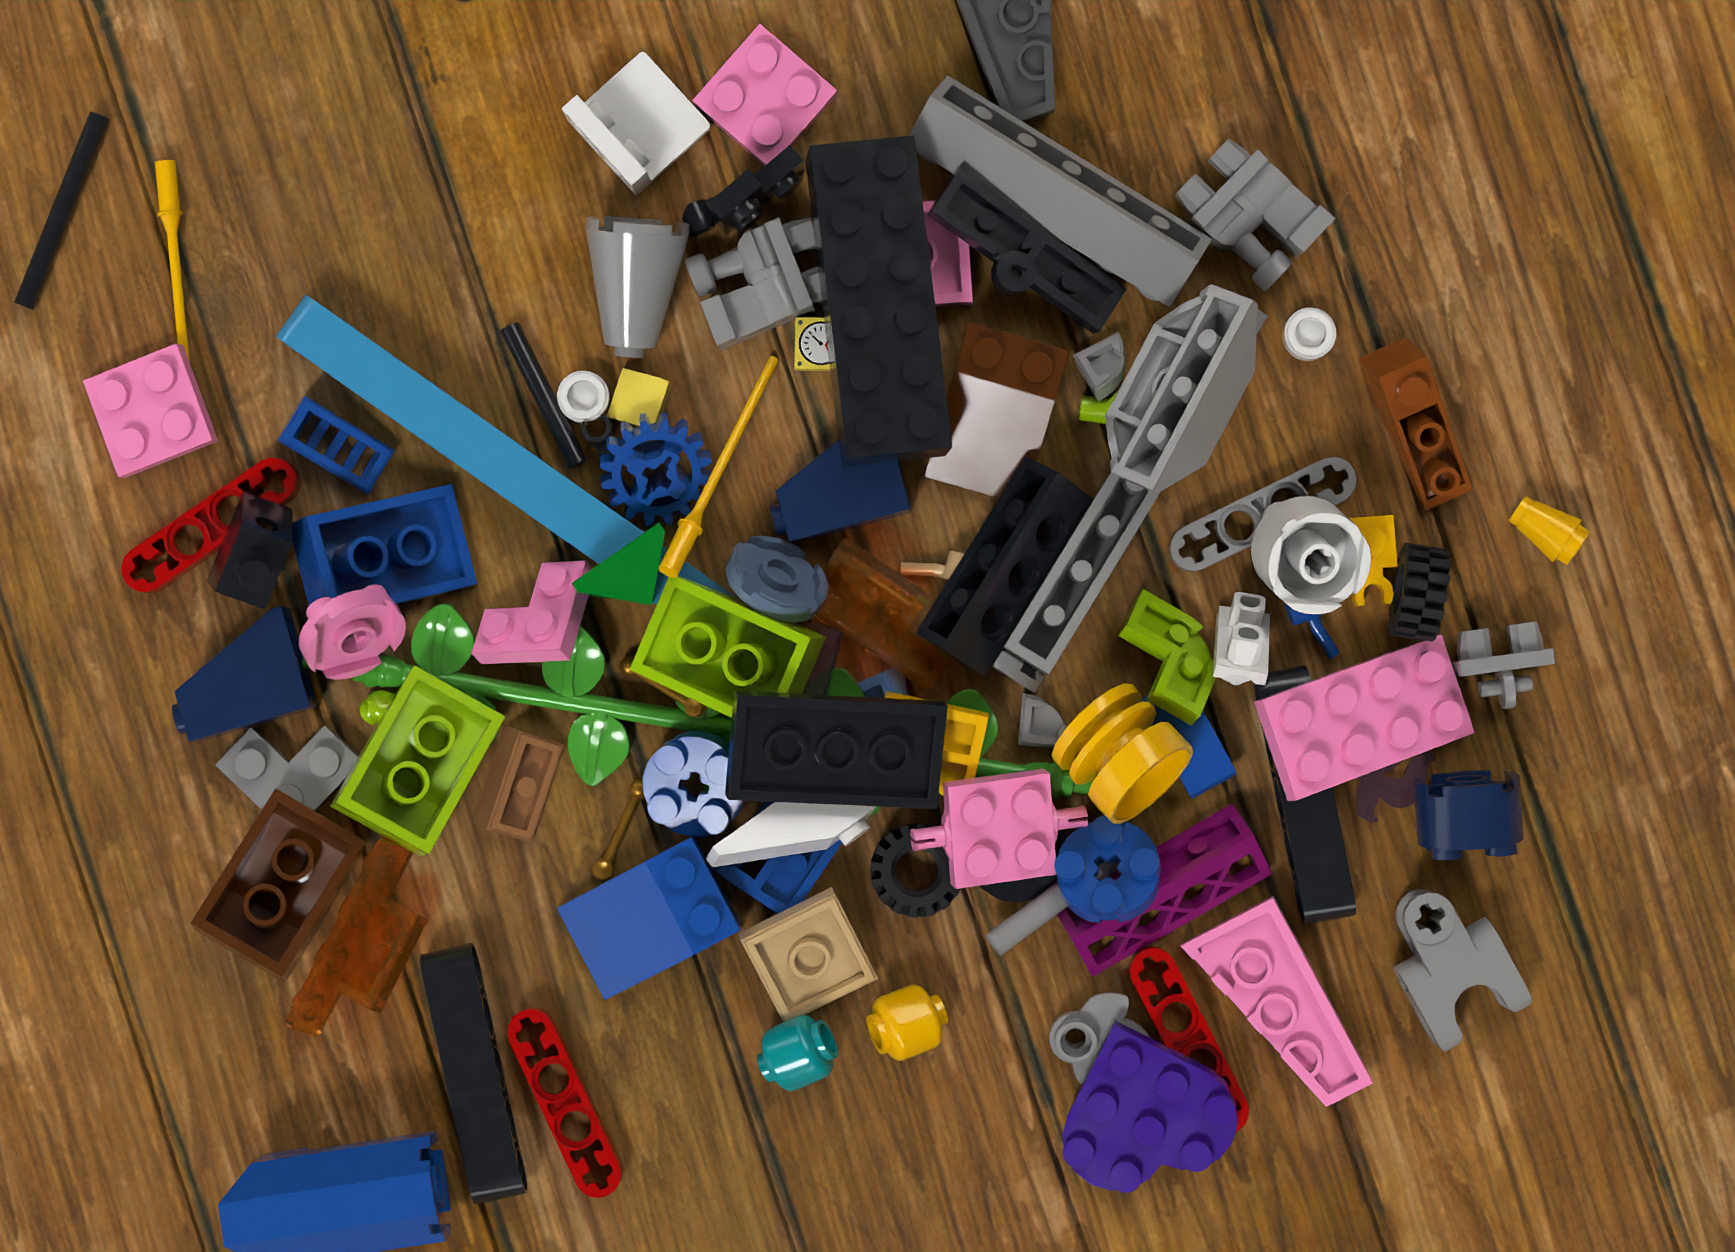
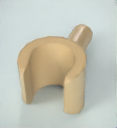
M950 550L945 566L937 563L901 562L900 572L901 575L934 576L949 580L964 554Z

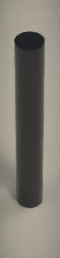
M519 322L503 328L500 332L568 468L573 469L588 460L565 414L561 411L557 398Z

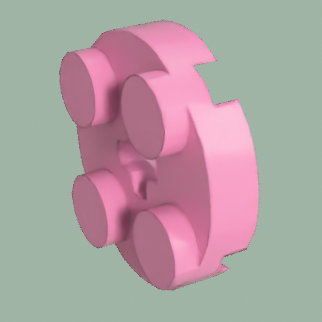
M370 585L364 589L347 592L335 598L322 597L315 600L307 608L306 615L308 620L303 625L299 635V648L309 668L314 672L315 669L322 670L326 678L334 680L353 678L367 673L380 665L382 662L378 655L384 652L389 645L393 651L397 649L405 635V619L395 601L389 597L385 588L381 585Z

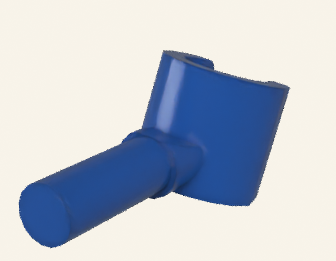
M1284 603L1292 626L1308 621L1311 631L1327 657L1331 659L1340 653L1323 625L1324 623L1320 618L1321 614L1298 612Z

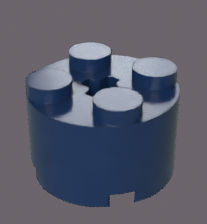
M1468 770L1431 774L1432 785H1427L1421 777L1414 779L1417 844L1425 847V850L1432 851V859L1436 860L1460 859L1464 857V850L1485 849V855L1500 857L1517 854V843L1524 839L1520 775L1504 771L1505 781H1491L1490 770Z

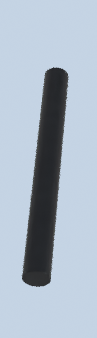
M89 112L14 303L34 310L108 125L109 119L100 114Z

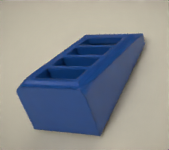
M306 396L302 397L276 440L366 494L370 493L395 451ZM311 414H313L320 421L304 444L297 440V437ZM331 425L337 428L338 432L324 455L315 451ZM350 436L357 441L342 466H340L333 460L347 437ZM367 446L375 452L359 477L351 471Z

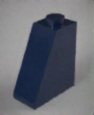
M839 440L777 489L776 493L779 503L769 506L777 536L787 533L789 542L792 544L910 513V505L898 461L842 467Z
M279 606L270 609L174 691L177 704L172 705L173 719L178 732L181 735L187 734L188 742H201L318 708L309 671L307 668L302 667L303 655L299 648V636L291 608Z

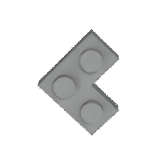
M324 725L290 761L255 727H251L215 765L261 810L276 788L317 812L342 786L359 755L328 725Z

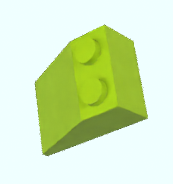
M678 575L677 578L668 577L629 670L732 718L734 690L802 694L826 637L800 624L772 619L758 613L740 599Z
M413 665L357 757L330 807L420 857L430 854L505 716Z

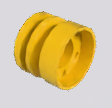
M1123 683L1108 690L1081 711L1063 731L1055 743L1051 754L1054 762L1062 770H1070L1069 776L1076 785H1085L1092 782L1088 796L1112 824L1126 822L1151 806L1180 777L1194 753L1192 746L1169 722H1160L1152 726L1157 714L1155 707L1150 702H1142L1141 693L1133 684Z

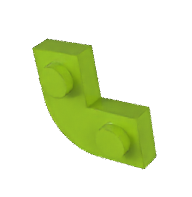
M1142 589L1134 598L1118 636L1162 661L1146 700L1192 726L1201 716L1216 677H1213L1214 660H1212L1205 642L1198 634L1203 626L1188 614Z

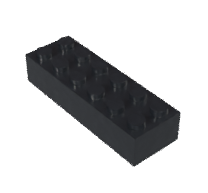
M912 135L810 145L805 158L842 467L946 456L953 446L915 137Z

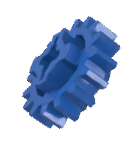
M662 412L658 418V423L650 424L647 415L642 413L639 418V427L633 428L624 421L620 424L623 438L619 439L608 436L606 439L607 449L612 454L600 455V468L608 471L601 475L602 489H613L609 494V503L612 507L618 506L623 502L626 503L624 511L625 518L628 520L632 519L637 512L644 513L646 526H651L655 515H662L665 523L671 525L673 522L672 512L679 510L683 515L687 516L691 512L689 501L691 499L698 501L703 491L702 486L699 484L706 485L712 473L710 469L705 468L712 463L710 450H699L704 444L703 435L700 432L687 436V420L682 418L673 427L669 425L667 413ZM682 450L690 460V474L685 472V467L678 464ZM665 462V472L657 469L652 475H647V467L656 469ZM622 464L627 467L629 473L635 475L631 488H629L622 477Z

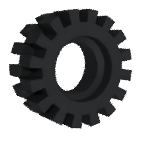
M1404 543V547L1400 551V558L1397 560V571L1393 577L1394 596L1388 613L1390 617L1388 622L1390 635L1430 642L1435 641L1441 627L1440 620H1443L1444 604L1447 602L1448 593H1446L1447 586L1450 583V575L1448 573L1451 568V561H1449L1450 552L1448 549Z
M909 823L891 830L880 840L871 859V882L878 898L892 911L912 918L929 917L942 909L944 910L957 897L960 889H955L950 884L949 858L943 847L922 849L934 857L938 867L937 877L928 888L919 891L910 890L903 886L897 877L896 867L899 859L906 852L913 850L910 841L913 838L910 836V830L934 827L929 824Z

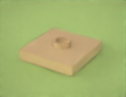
M832 887L738 933L741 943L783 1022L797 1015H806L878 979Z

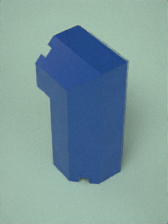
M436 1131L309 1150L306 1147L264 1154L249 1165L218 1203L224 1247L233 1252H379L445 1242L451 1235V1223L440 1225V1213L451 1211L450 1193L442 1149L432 1151L430 1149L438 1141Z

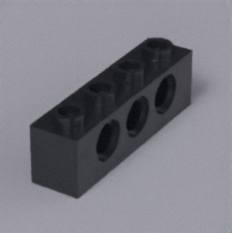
M1025 456L916 634L951 658L985 676L1092 503L1093 498L1059 472Z

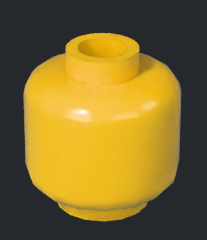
M912 984L877 998L872 1006V1014L866 1017L870 1037L878 1052L882 1055L888 1053L893 1059L904 1061L932 1050L941 1043L942 1026L948 1023V1016L944 1004L938 995L930 996L922 987Z

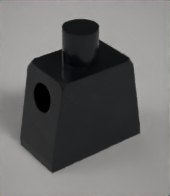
M245 491L242 492L207 578L208 584L215 592L264 609L292 544V508ZM256 521L265 522L273 526L272 531L261 527Z

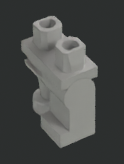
M1228 139L1208 160L1227 182L1215 193L1195 173L1175 194V198L1192 217L1188 224L1212 238L1210 246L1218 250L1231 249L1256 269L1252 275V280L1265 292L1293 262L1280 250H1276L1270 255L1252 234L1260 225L1296 259L1336 218L1321 205L1316 206L1279 169L1269 163V160L1258 149L1251 156L1243 147Z
M777 218L764 223V226L747 231L742 235L737 247L709 261L701 253L684 259L699 298L716 291L717 285L715 280L739 273L744 274L747 286L700 302L715 343L720 351L794 320L795 317H802L815 312L813 304L822 301L818 267L800 273L794 256L815 249L814 231L810 218L791 221L783 225L780 219Z

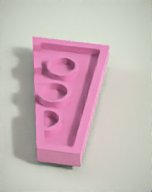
M1274 896L1181 943V947L1192 959H1195L1211 977L1214 984L1225 996L1227 995L1252 1026L1281 1054V1058L1326 1107L1373 1084L1370 1073Z

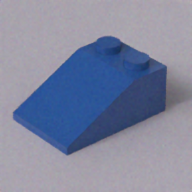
M452 484L306 516L293 522L292 542L309 606L319 598H335L344 593L361 590L375 584L385 588L389 597L397 605L477 584Z
M696 837L688 838L557 908L604 1000L701 952L743 928L714 870L706 860L707 857Z

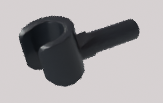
M716 196L710 197L707 200L694 201L685 208L682 220L683 223L690 224V237L701 235L715 228L708 203Z
M601 414L606 424V431L600 437L590 436L585 421H582L581 433L591 447L596 448L599 455L612 454L607 449L606 439L608 436L615 437V429L608 417Z

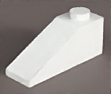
M774 802L714 845L706 860L712 867L825 850L841 840L844 846H847L870 828L866 820L876 806Z

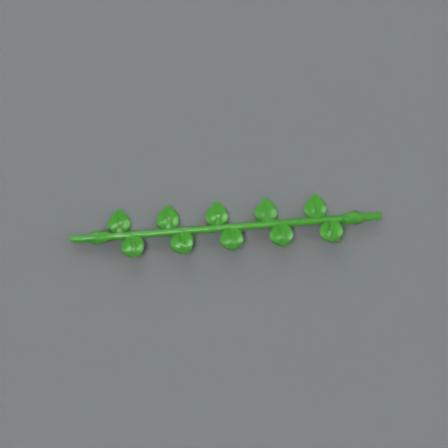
M439 604L430 609L418 622L413 632L411 650L414 661L418 665L417 667L495 711L497 709L494 704L486 698L583 713L584 715L578 717L571 725L568 734V751L577 774L587 785L595 786L608 777L625 761L629 753V735L625 726L616 719L687 731L708 732L718 735L728 744L730 743L732 718L717 715L720 712L710 707L707 708L703 716L691 717L686 714L684 705L676 700L675 702L679 708L587 694L601 679L605 671L606 662L599 644L581 625L570 661L542 662V675L548 687L458 673L457 671L466 664L472 655L475 638L468 622L451 604ZM381 653L378 655L382 662L380 665L367 673L352 678L355 682L364 683L365 687H398L402 685L413 665L406 664L405 661L397 657ZM303 657L302 667L310 669ZM833 668L826 671L811 685L807 693L865 697L859 684L845 668ZM962 690L953 695L945 704L989 713L980 754L981 757L987 752L997 737V718L989 704L977 690ZM498 729L496 735L494 736L492 742L495 740V738H496V736H497V734H498V732H499V729ZM979 758L975 778L1045 769L1050 773L1051 797L1056 800L1058 796L1071 798L1072 793L1088 796L1092 784L1090 782L1085 785H1076L1069 776L1070 770H1062L1055 762L1050 764L1048 762H1031L1022 765ZM703 784L705 791H709V786ZM876 806V808L869 816V818H871L875 813H877L882 807Z

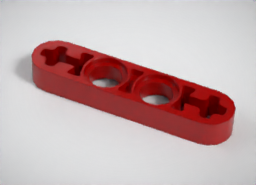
M267 458L258 462L131 549L124 556L121 564V574L125 583L131 589L143 593H156L163 590L219 551L228 529V525L221 521L219 516V507L226 498L231 496L241 497L242 492L245 491L243 487L250 483L251 489L259 490L268 483L269 480L266 473L272 469L279 474L286 472L288 477L282 481L285 490L281 494L268 490L259 497L285 506L297 496L300 489V476L297 469L289 462L279 458ZM186 526H196L203 535L201 549L192 555L183 554L176 544V537L179 531ZM164 541L167 552L179 562V565L173 569L172 563L165 560L153 570L156 576L153 582L145 578L137 579L135 574L141 569L138 563L139 559L143 557L145 560L155 561L163 556L165 553L158 548V545Z
M1153 946L1142 948L1134 953L1129 961L1128 973L1163 1044L1186 1057L1193 1050L1199 1048L1211 1051L1215 1059L1213 1071L1221 1078L1225 1075L1228 1081V1089L1234 1099L1237 1100L1238 1124L1235 1133L1244 1127L1249 1118L1247 1100L1180 970L1170 954L1163 949ZM1149 956L1155 962L1164 960L1166 968L1160 972L1165 986L1169 989L1177 982L1180 988L1179 992H1172L1162 996L1154 1005L1151 1004L1149 996L1159 994L1157 988L1149 978L1140 980L1138 973L1145 969L1142 960ZM1182 1002L1190 1009L1191 1021L1181 1031H1170L1163 1025L1162 1012L1170 1003Z
M525 1008L513 1016L508 1025L507 1035L509 1043L576 1185L582 1193L589 1197H606L616 1190L622 1180L623 1167L621 1160L555 1020L549 1012L542 1008ZM527 1017L534 1024L542 1021L545 1025L546 1030L539 1035L544 1050L554 1044L559 1052L558 1054L545 1056L534 1066L531 1065L528 1056H534L538 1053L534 1042L531 1039L522 1041L518 1033L525 1027L523 1019ZM549 1064H559L564 1067L569 1076V1083L566 1089L559 1093H551L545 1090L540 1082V1072L543 1067ZM580 1111L590 1119L591 1132L586 1138L572 1140L563 1132L562 1120L569 1112ZM596 1139H599L603 1146L593 1151L597 1162L601 1166L609 1164L613 1170L606 1178L608 1185L602 1187L598 1180L589 1182L586 1179L585 1175L591 1169V1163L586 1153L577 1160L572 1152L587 1148Z

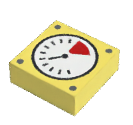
M795 317V371H830L824 318Z

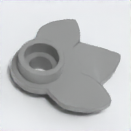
M1115 992L1096 994L1085 1002L1080 1011L1064 1013L1053 1022L1049 1032L1051 1049L1059 1059L1072 1063L1074 1073L1080 1084L1083 1085L1115 1020L1150 1038L1141 1025L1125 1018L1129 1006L1128 996ZM1077 1028L1085 1033V1037L1079 1043H1070L1065 1038L1066 1033L1071 1029Z

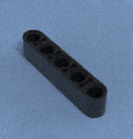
M1302 665L1268 672L1265 686L1254 683L1256 701L1311 681L1307 666ZM1262 727L1301 921L1303 925H1310L1355 916L1356 902L1333 787L1296 801H1287Z
M473 943L421 954L422 978L471 1198L474 1204L478 1205L526 1194L528 1186L524 1162L475 946Z

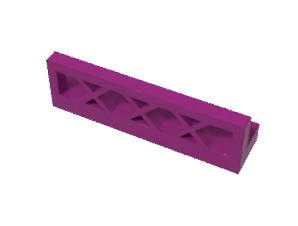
M1233 804L1156 847L1161 866L1159 892L1148 909L1136 918L1120 923L1118 919L1110 921L1101 920V923H1096L1081 918L1069 907H1066L1057 914L1058 919L1092 977L1272 874L1254 834ZM1250 854L1253 864L1236 874L1227 873L1232 863ZM1117 870L1109 877L1115 881L1121 875ZM1197 883L1205 884L1201 894L1190 900L1182 899L1185 891ZM1152 909L1160 910L1156 920L1145 926L1137 925L1143 914ZM1105 936H1115L1110 946L1092 956L1087 946Z

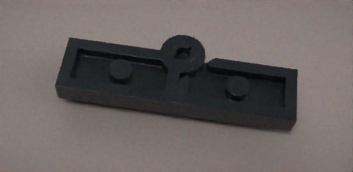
M961 169L954 172L927 213L932 219L994 262L991 269V279L994 286L1000 292L1007 295H1016L1030 288L1093 334L1102 329L1127 290Z

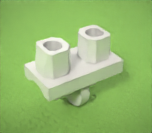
M1235 592L1231 607L1219 605L1216 615L1213 677L1222 678L1233 685H1240L1251 680L1255 684L1265 686L1268 676L1270 614L1264 613L1265 597Z

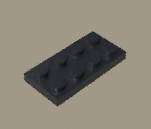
M734 690L725 796L728 800L937 809L948 706L943 701Z

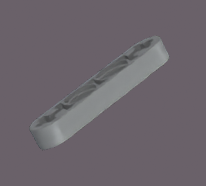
M1328 457L1182 527L1173 534L1168 546L1170 560L1182 571L1196 572L1252 546L1255 530L1262 519L1265 509L1271 505L1273 494L1280 489H1289L1297 497L1309 496L1303 485L1298 482V479L1305 476L1307 487L1325 477L1323 471L1325 467H1328L1332 473L1341 471L1344 475L1345 480L1338 485L1341 493L1335 495L1331 489H1325L1313 495V497L1322 498L1333 505L1339 504L1351 496L1356 488L1357 478L1355 470L1349 462L1342 458ZM1235 511L1244 512L1252 519L1253 532L1249 538L1237 541L1227 535L1224 523L1230 513ZM1211 521L1214 522L1216 537L1226 547V551L1218 553L1217 545L1214 543L1200 551L1202 560L1198 563H1195L1191 556L1182 558L1178 550L1185 545L1183 536L1189 534L1194 541L1200 540L1211 534L1205 527V524Z

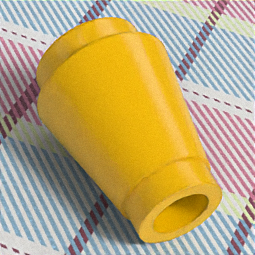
M1528 496L1524 497L1509 519V522L1515 525L1552 563L1557 559L1566 566L1591 532L1580 525L1582 519L1537 500L1534 501Z

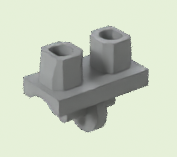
M1537 621L1506 626L1510 654L1492 656L1489 628L1458 632V661L1451 662L1456 677L1495 672V680L1478 682L1480 697L1498 695L1502 709H1511L1516 706L1517 692L1533 690L1531 675L1514 677L1513 669L1555 664L1553 648L1544 649L1543 638Z

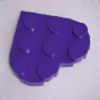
M1115 1020L1069 1110L1062 1134L1064 1144L1063 1157L1066 1163L1074 1169L1075 1173L1091 1185L1110 1191L1118 1190L1123 1193L1136 1190L1141 1183L1151 1178L1161 1164L1180 1170L1188 1169L1193 1172H1200L1207 1169L1212 1162L1220 1159L1232 1144L1238 1124L1236 1101L1228 1089L1227 1082L1210 1068Z

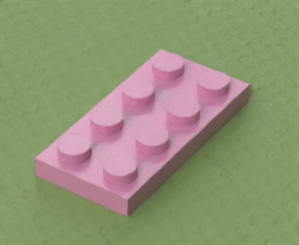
M1437 635L1433 642L1421 640L1254 701L1287 801L1302 799L1475 733L1442 635Z

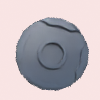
M754 536L750 537L747 543H738L728 558L725 570L730 587L744 603L758 613L779 621L796 623L810 620L820 611L827 598L829 588L826 576L817 563L813 568L804 560L807 554L801 548L775 537Z

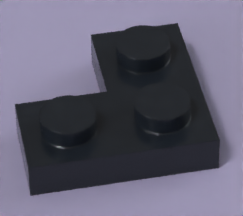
M789 145L755 175L749 169L746 170L708 203L713 221L726 236L734 229H737L739 233L745 232L764 214L760 209L761 206L774 195L779 200H782L801 184L803 179L799 174L805 170L804 160Z

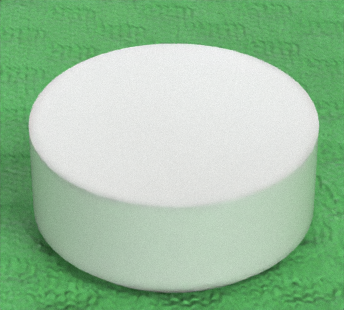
M1312 307L1303 308L1296 311L1286 321L1282 332L1283 343L1293 357L1303 361H1314L1323 357L1333 347L1336 339V327L1332 318L1326 312Z
M576 371L569 374L561 382L557 392V401L561 411L570 420L582 424V421H585L586 424L599 420L602 417L601 414L607 412L610 404V392L606 383L597 374L590 371Z

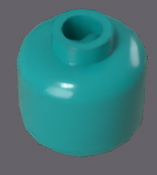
M797 1015L765 1031L761 1039L762 1052L757 1055V1062L762 1075L768 1082L776 1081L786 1091H797L830 1075L834 1066L833 1059L838 1057V1047L832 1031L824 1021H816L808 1015Z

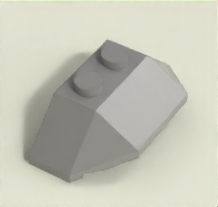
M1210 284L1200 291V296L1181 304L1154 323L1105 415L1108 445L1112 458L1110 466L1111 472L1115 476L1158 494L1206 465L1255 373L1258 304L1254 300Z

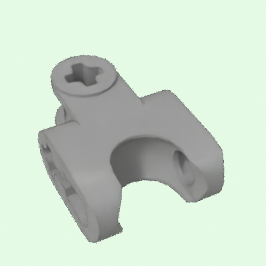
M1428 889L1408 891L1399 899L1395 907L1396 924L1414 956L1394 966L1393 971L1428 1037L1440 1050L1445 1053L1459 1045L1462 1041L1463 1034L1454 1014L1455 1003L1459 995L1469 987L1486 985L1493 992L1501 1006L1515 1013L1531 1005L1532 996L1498 933L1486 917L1464 927L1450 901L1444 896ZM1422 905L1435 910L1429 916L1432 925L1428 928L1415 923L1421 917L1419 908Z

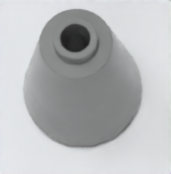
M594 216L586 217L585 230L603 340L605 345L614 346L615 356L643 358L645 357V349L656 348L689 238L690 224L676 222L675 232H672L673 225H662V220L604 216V226H599V219Z

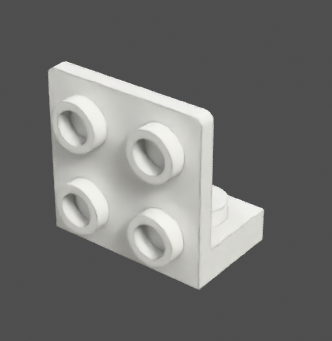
M640 52L586 102H583L576 95L561 108L567 121L636 196L710 130V123L645 52Z

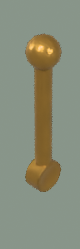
M634 657L623 658L620 662V671L623 675L628 677L635 675L684 705L685 712L689 716L701 717L706 713L707 706L629 670Z
M636 779L630 784L629 793L631 796L603 858L593 865V875L599 880L610 878L614 872L612 861L640 799L645 798L642 779Z

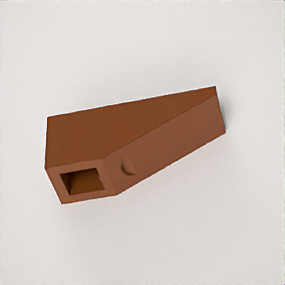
M1405 337L1358 358L1374 404L1422 507L1427 511L1473 490L1427 356Z

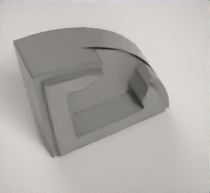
M1119 332L1073 355L1077 368L1098 402L1115 390L1126 370L1127 356Z
M1002 650L991 666L1034 694L1044 680L1043 674L1040 671L1025 664L1022 659L1008 650Z
M1022 693L1018 745L1054 748L1055 743L1067 728L1064 720L1058 711L1042 698Z

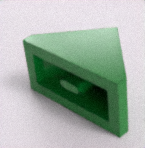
M657 523L572 582V587L578 594L651 606L665 530L660 523Z

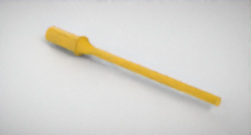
M159 160L155 161L159 203L157 217L161 218L167 233L177 342L184 346L190 362L177 235L180 216L183 215V211H180L176 161Z
M769 356L694 509L684 519L678 521L679 527L658 567L659 571L671 578L678 577L697 536L702 534L703 512L779 361L776 357Z

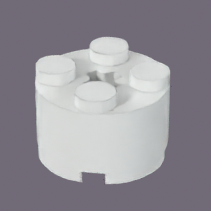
M1299 496L1269 505L1265 509L1252 539L1251 556L1257 575L1280 600L1298 612L1324 614L1338 609L1342 606L1340 603L1352 593L1356 595L1369 574L1371 553L1365 537L1353 521L1332 503L1322 498Z

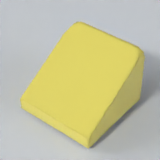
M622 368L607 417L619 422L625 421L631 426L639 427L640 414L645 413L649 418L650 424L658 423V418L664 410L672 386L671 382L659 377Z

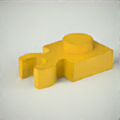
M1394 515L1349 518L1365 537L1371 553V564L1367 580L1356 595L1354 593L1351 594L1352 602L1355 607L1364 606V590L1368 585H1374L1381 592L1382 605L1391 604L1394 596L1393 587L1389 580L1383 576V568L1398 567Z

